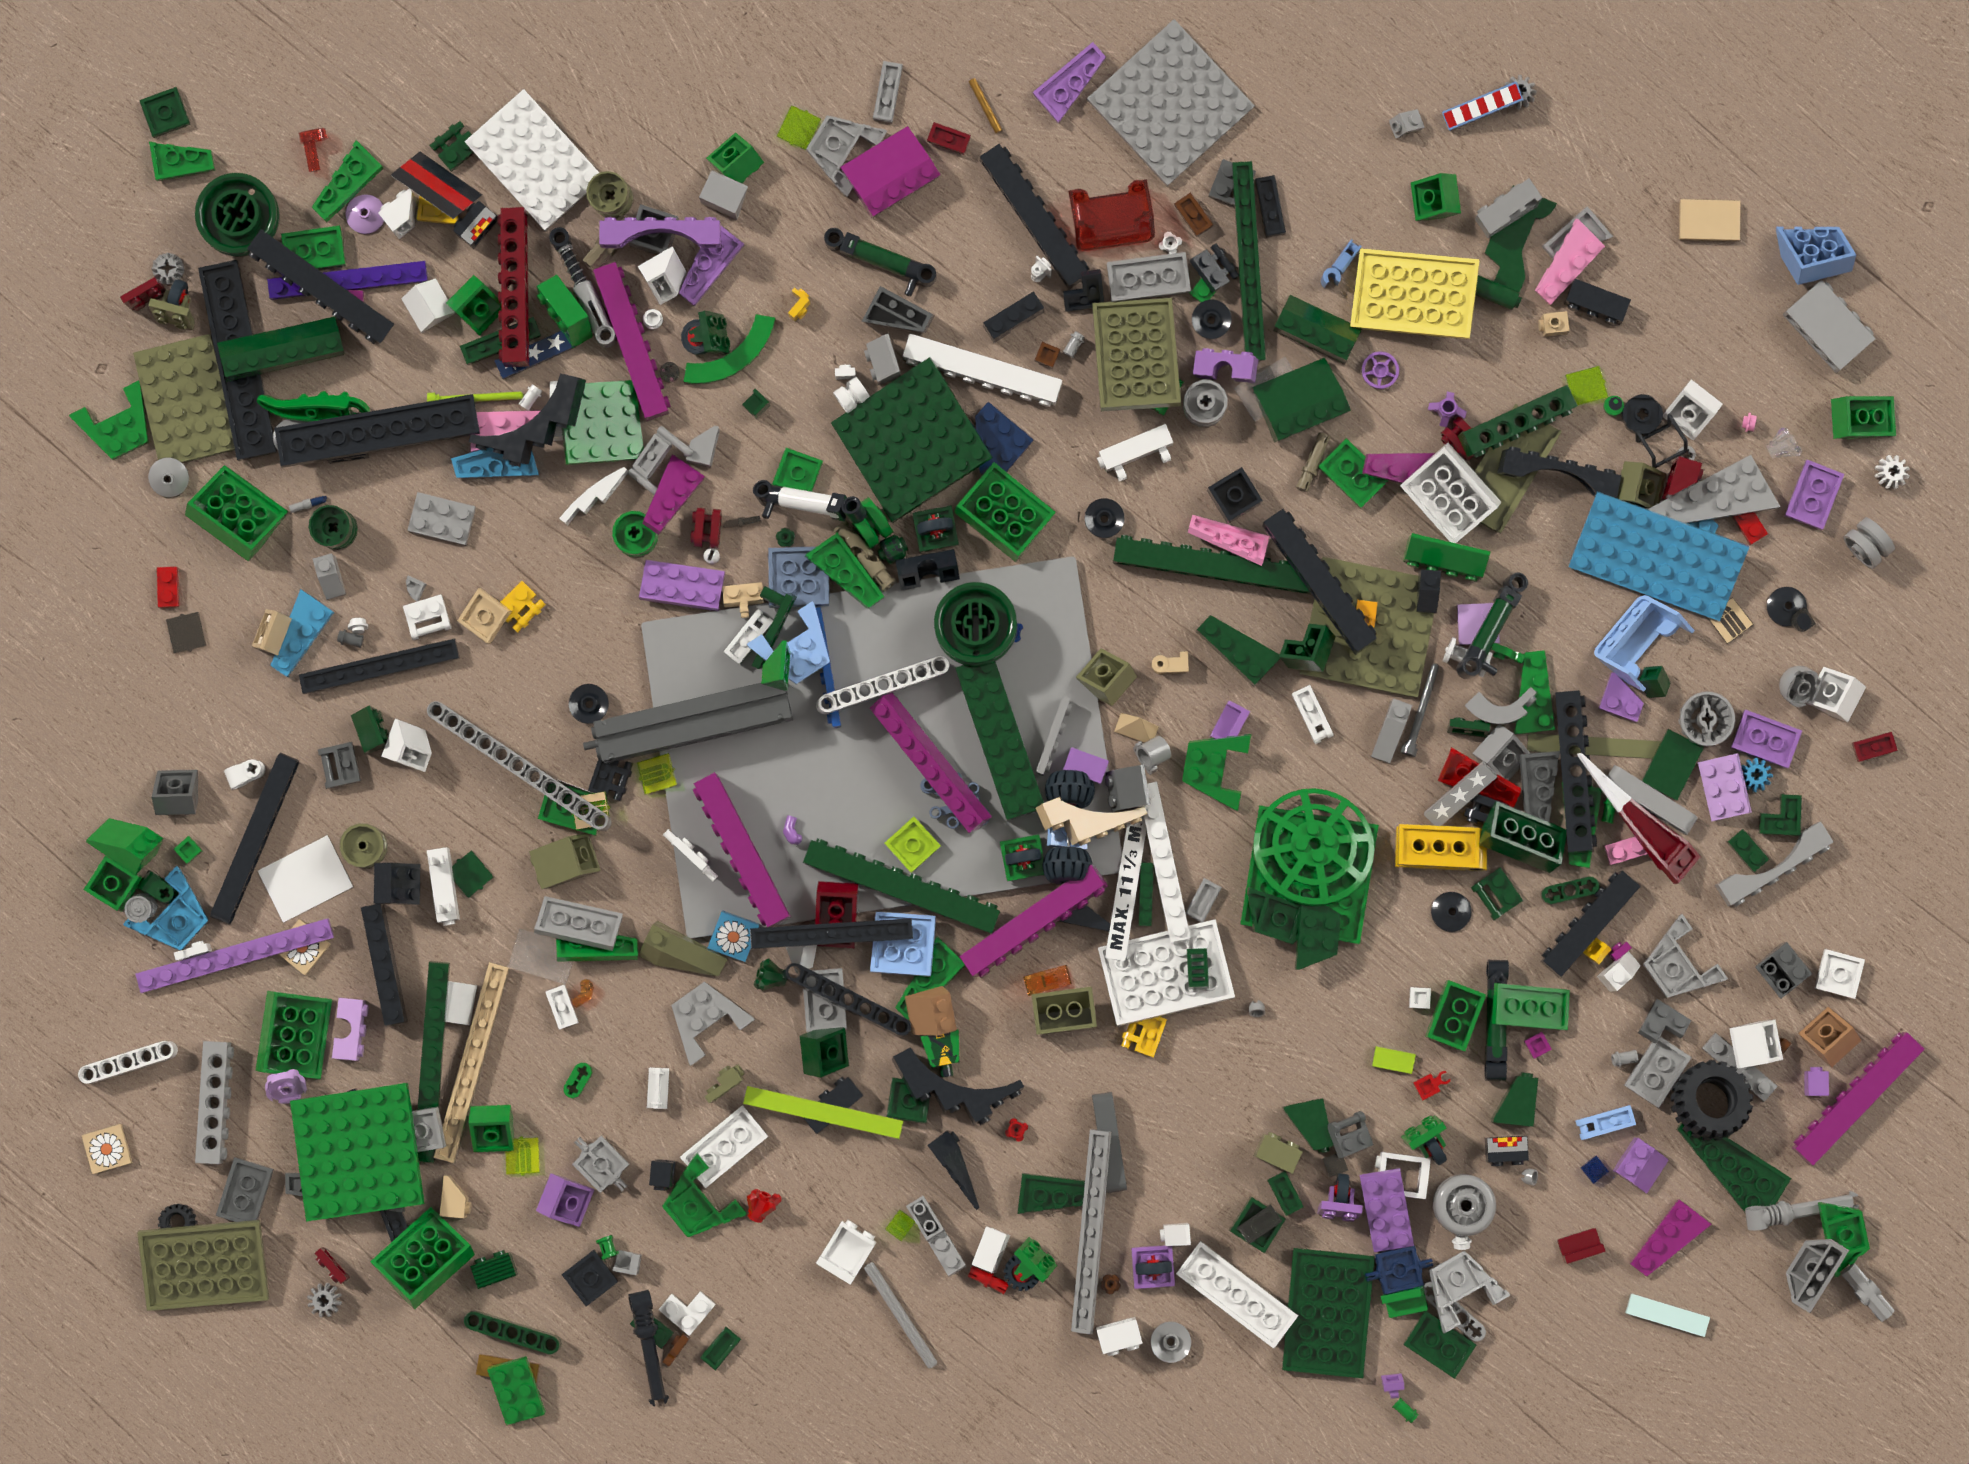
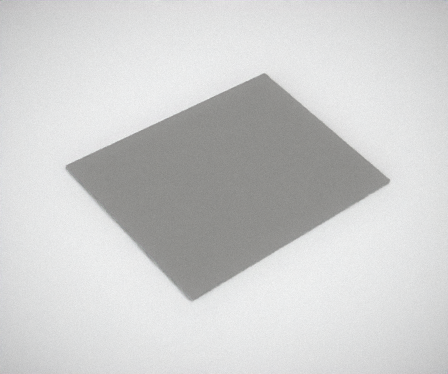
M1066 557L959 574V580L940 583L939 577L920 580L921 587L902 591L900 583H896L885 592L882 591L881 586H877L885 597L869 609L864 607L846 591L830 593L829 606L815 607H821L835 691L938 656L945 657L948 660L949 669L943 675L894 691L893 693L953 769L961 774L965 784L968 786L969 783L975 782L979 785L978 793L981 804L989 810L992 817L986 825L969 833L963 825L958 826L956 829L948 828V818L956 817L953 813L942 815L938 819L931 818L929 811L932 807L937 806L940 808L947 805L941 797L934 793L925 794L922 792L920 784L925 777L870 710V707L882 696L839 710L841 727L833 728L832 724H828L827 714H821L816 709L817 700L823 696L824 692H827L826 685H822L820 679L823 667L798 684L788 679L787 694L793 721H784L776 725L660 751V757L669 754L676 780L675 786L665 788L671 832L681 840L686 838L695 847L692 850L696 854L701 852L709 859L707 864L718 875L717 879L712 882L705 874H702V870L673 845L687 937L711 936L722 910L759 923V928L767 927V925L762 926L757 916L760 914L758 908L752 907L748 899L751 894L749 890L745 891L739 881L742 878L740 873H736L729 862L732 860L730 854H725L720 844L723 842L721 836L717 837L711 827L714 822L711 818L708 819L703 812L702 807L705 806L703 801L697 800L692 790L695 788L693 783L714 772L719 776L791 918L778 925L815 920L818 881L857 884L804 864L803 861L811 840L816 841L817 838L828 842L827 846L829 847L841 846L847 849L846 853L854 855L855 852L866 856L865 860L873 862V859L885 863V868L892 869V866L904 870L903 874L910 877L911 872L884 843L913 816L941 845L937 851L912 872V874L923 877L921 881L929 884L930 880L941 884V889L948 891L949 888L960 891L959 895L963 897L1050 884L1045 875L1007 882L1000 841L1039 834L1043 857H1045L1050 849L1056 847L1047 846L1048 829H1044L1037 811L1010 821L1006 820L955 667L963 664L952 660L941 649L935 634L934 616L939 602L950 590L969 582H982L995 586L1005 593L1012 602L1017 618L1016 638L1010 650L1001 659L996 661L1039 791L1043 802L1046 803L1048 802L1045 794L1046 781L1053 772L1063 770L1071 747L1107 760L1098 698L1076 678L1091 660L1076 558ZM769 603L749 606L748 618H741L739 607L643 622L641 627L653 708L761 683L763 668L757 669L752 666L757 655L756 652L751 650L739 665L726 655L724 650L758 609L764 612V616L774 620L779 608H769ZM792 607L772 648L773 651L783 640L788 643L808 630V627L797 612L803 607ZM979 615L973 616V641H979ZM987 619L988 629H989L988 636H989V635L991 634V630H990L989 621H988V619ZM757 621L754 625L760 629L763 624ZM962 624V634L965 639L969 640V638H967L965 635L964 624ZM939 661L935 662V669L943 671V664ZM916 668V675L921 678L924 677L925 671L922 668ZM898 674L897 681L905 684L906 677L903 674ZM879 680L878 687L881 690H886L887 683ZM866 687L859 688L860 695L868 696L869 691ZM841 693V701L848 703L850 701L849 695ZM1062 697L1070 698L1069 703L1073 706L1069 716H1064L1063 723H1066L1063 734H1058L1056 741L1059 742L1056 753H1051L1049 760L1052 761L1049 773L1044 772V775L1037 774L1036 770ZM823 699V700L821 701L822 707H823L824 709H830V708H829V704H826V705H825V702H824V699ZM668 764L662 765V768L664 766V768L669 769ZM670 772L667 775L663 776L664 781L666 780V778L668 780L671 777ZM1106 773L1103 776L1101 785L1094 782V798L1089 806L1082 809L1093 812L1115 813L1112 812L1108 803L1109 792L1105 784ZM926 782L924 785L927 789L932 787L929 782ZM975 785L970 786L969 789L972 792L977 791V787ZM932 810V815L938 816L939 810ZM787 815L797 818L794 829L797 834L802 836V841L798 845L790 844L783 834ZM952 819L949 821L950 826H956V820ZM1113 829L1107 831V836L1100 839L1094 836L1090 838L1091 842L1087 843L1086 851L1092 859L1093 866L1097 868L1101 876L1119 873L1122 851L1119 832H1114ZM858 884L857 913L913 905Z

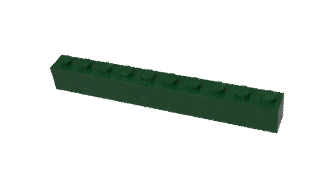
M1121 535V538L1117 537L1113 564L1311 594L1286 560H1279V563L1271 562V558L1264 557L1261 566L1241 556H1232V552L1220 551L1219 554L1213 553L1212 549L1209 548L1194 550L1192 546L1183 544L1180 547L1172 546L1173 543L1165 541L1156 544L1152 543L1153 540L1141 538V541L1133 540L1132 536Z
M819 838L816 841L811 840L803 861L804 864L990 934L993 933L1000 914V910H997V905L986 902V905L978 903L979 898L971 895L965 898L959 895L960 891L952 888H949L948 891L941 889V884L931 880L929 884L921 881L923 877L912 873L909 877L903 874L904 870L892 866V869L885 868V863L873 859V862L865 860L866 856L856 852L854 855L846 853L847 849L841 846L829 847L827 846L828 842Z

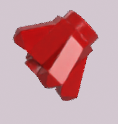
M754 1189L747 1196L748 1218L754 1222L762 1223L767 1215L776 1210V1206L781 1202V1196L775 1193L771 1196L765 1191Z

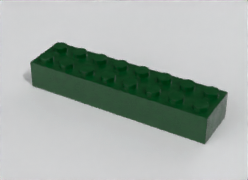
M996 662L978 667L966 665L955 667L1006 820L1010 821L1036 812V807L1044 802Z

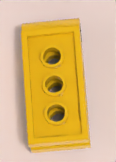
M1399 824L1396 827L1395 867L1486 871L1487 848L1479 845L1482 829L1474 827ZM1414 842L1421 845V851L1414 849ZM1434 843L1441 846V852H1437L1434 849ZM1454 844L1461 847V853L1454 850Z

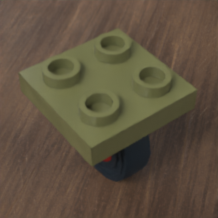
M175 280L171 289L165 291L162 301L151 298L148 306L158 323L164 325L170 323L182 330L187 328L193 330L195 321L189 309L191 299L188 296V283L182 280Z

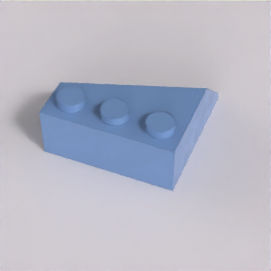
M1776 227L1781 258L1797 285L1853 270L1856 254L1840 227H1815L1814 229H1802V227L1784 229V227Z

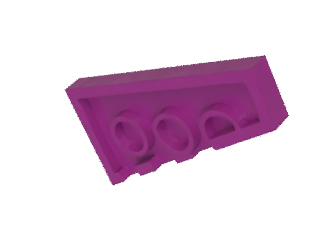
M1678 1199L1630 1262V1265L1647 1277L1712 1224Z

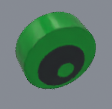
M1618 396L1608 397L1603 404L1604 412L1609 416L1619 415L1624 408V402Z

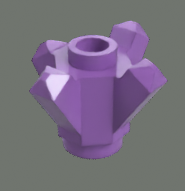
M1448 391L1444 400L1429 403L1428 407L1429 411L1438 413L1441 418L1440 426L1447 427L1449 420L1454 416L1465 419L1467 412L1458 407L1454 400V393Z

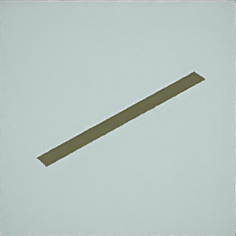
M1528 733L1527 750L1534 752L1560 751L1559 735ZM1588 737L1589 747H1586V755L1652 759L1661 741ZM1578 747L1570 750V754H1579L1581 752Z

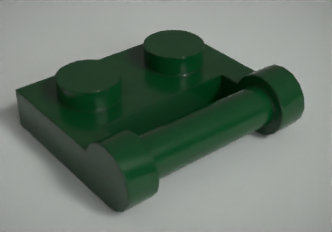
M1501 867L1471 887L1472 891L1478 894L1491 913L1490 917L1493 921L1523 901ZM1487 884L1502 908L1499 910L1496 908L1482 888L1484 885Z

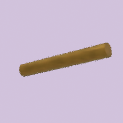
M976 78L971 79L969 84L995 134L1000 133L1002 128Z

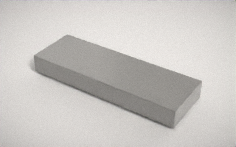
M883 61L873 120L893 123L903 64Z

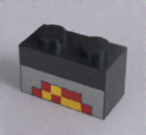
M478 201L476 204L473 203L469 206L467 214L463 219L457 220L453 231L460 239L474 249L497 223V215Z
M1528 1137L1485 1138L1486 1162H1491V1166H1504L1503 1162L1511 1161L1512 1165H1524V1161H1529Z

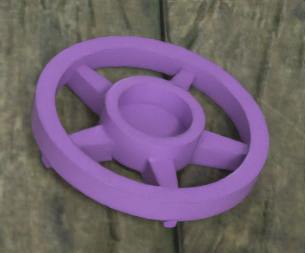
M1374 352L1362 364L1363 379L1373 388H1388L1398 378L1399 365L1396 359L1389 353ZM1383 355L1389 359L1386 362H1377L1374 356ZM1371 358L1374 366L1371 371L1365 372L1366 363ZM1391 360L1395 365V375L1388 372L1387 365ZM1366 375H1374L1377 378V385L1370 382ZM1386 376L1394 378L1390 383L1381 385L1382 378Z

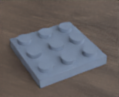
M816 547L768 548L769 588L784 596L787 593L797 596L792 607H804L812 601L815 607L829 606V576L805 557L808 552ZM769 602V608H779V606Z

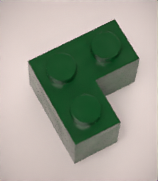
M1308 624L1303 641L1285 639L1279 658L1291 669L1324 672L1336 636L1326 625Z

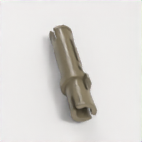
M1318 433L1305 467H1302V474L1296 485L1297 489L1308 492L1313 477L1317 475L1316 470L1330 440V436Z

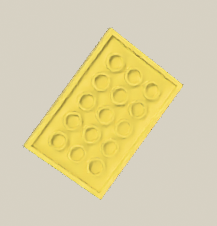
M1360 249L1350 327L1470 339L1480 260Z

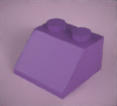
M1634 1137L1613 1169V1172L1647 1194L1669 1160L1641 1139Z
M551 1173L536 1211L551 1219L580 1227L594 1189Z

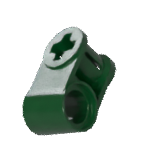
M150 870L147 871L138 885V888L145 893L168 904L178 896V892L169 883ZM165 891H168V893L170 894L169 897H166V895L164 894Z

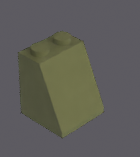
M588 833L568 836L529 851L530 861L535 868L537 882L541 890L601 871Z

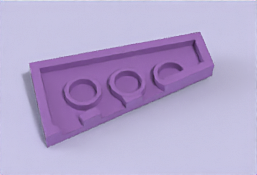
M1092 42L1033 92L1035 98L1058 124L1104 62L1106 56Z
M721 226V248H700L682 284L679 295L695 306L744 247V243Z

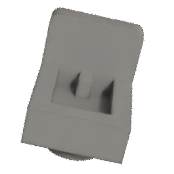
M1418 109L1399 113L1389 120L1395 138H1400L1404 134L1420 131L1425 128Z

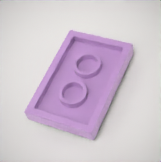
M1738 754L1698 762L1711 821L1752 813Z

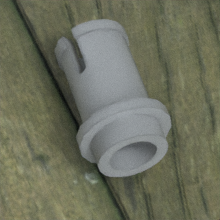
M1076 331L1070 335L1071 339L1062 351L1071 358H1074L1080 345L1085 342V337Z
M1637 1051L1615 1052V1054L1611 1055L1613 1066L1621 1067L1624 1064L1637 1063Z

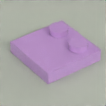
M1493 603L1457 605L1459 645H1471ZM1499 635L1494 643H1500Z

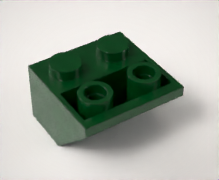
M369 705L352 714L351 718L364 753L370 754L385 748L389 732L387 729H384L381 723L384 722L381 711Z

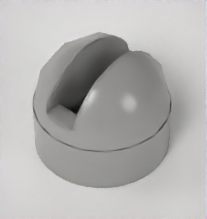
M1258 1000V1003L1252 1001L1249 1005V1015L1252 1017L1265 1015L1264 1004L1260 1000Z
M1525 1169L1522 1172V1175L1525 1176L1521 1179L1525 1184L1534 1186L1537 1183L1538 1172L1536 1169Z

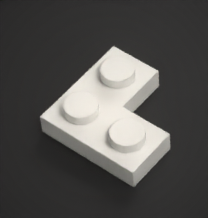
M701 1291L688 1306L671 1294L659 1308V1311L690 1336L716 1304Z

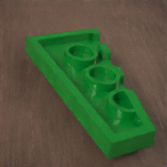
M617 935L613 951L556 938L557 962L638 960L637 939Z

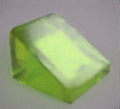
M899 1210L885 1230L902 1241L915 1221Z

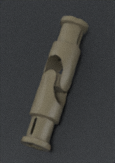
M847 520L841 522L833 530L834 533L838 532L870 577L880 584L883 592L893 587L897 580L889 575L885 565L872 552L860 535L850 528L849 522Z

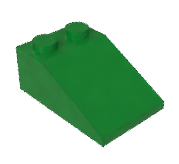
M1845 396L1831 399L1833 439L1896 436L1894 396Z
M109 818L86 840V843L136 875L158 854L164 838L148 827Z

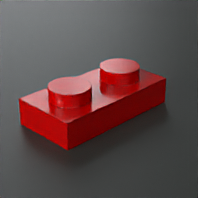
M1755 512L1732 516L1749 545L1768 534Z
M157 567V600L159 608L179 607L178 567Z

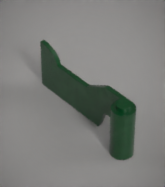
M1542 197L1538 207L1491 236L1484 254L1500 268L1494 281L1478 275L1476 296L1509 310H1513L1514 307L1518 308L1522 299L1519 296L1520 290L1525 281L1522 256L1523 247L1535 219L1546 218L1552 213L1557 203Z

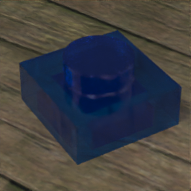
M1597 1155L1580 1167L1592 1184L1609 1172Z

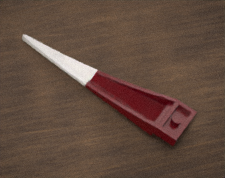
M1582 753L1577 754L1657 868L1662 870L1673 884L1680 883L1701 856L1687 840L1633 800Z

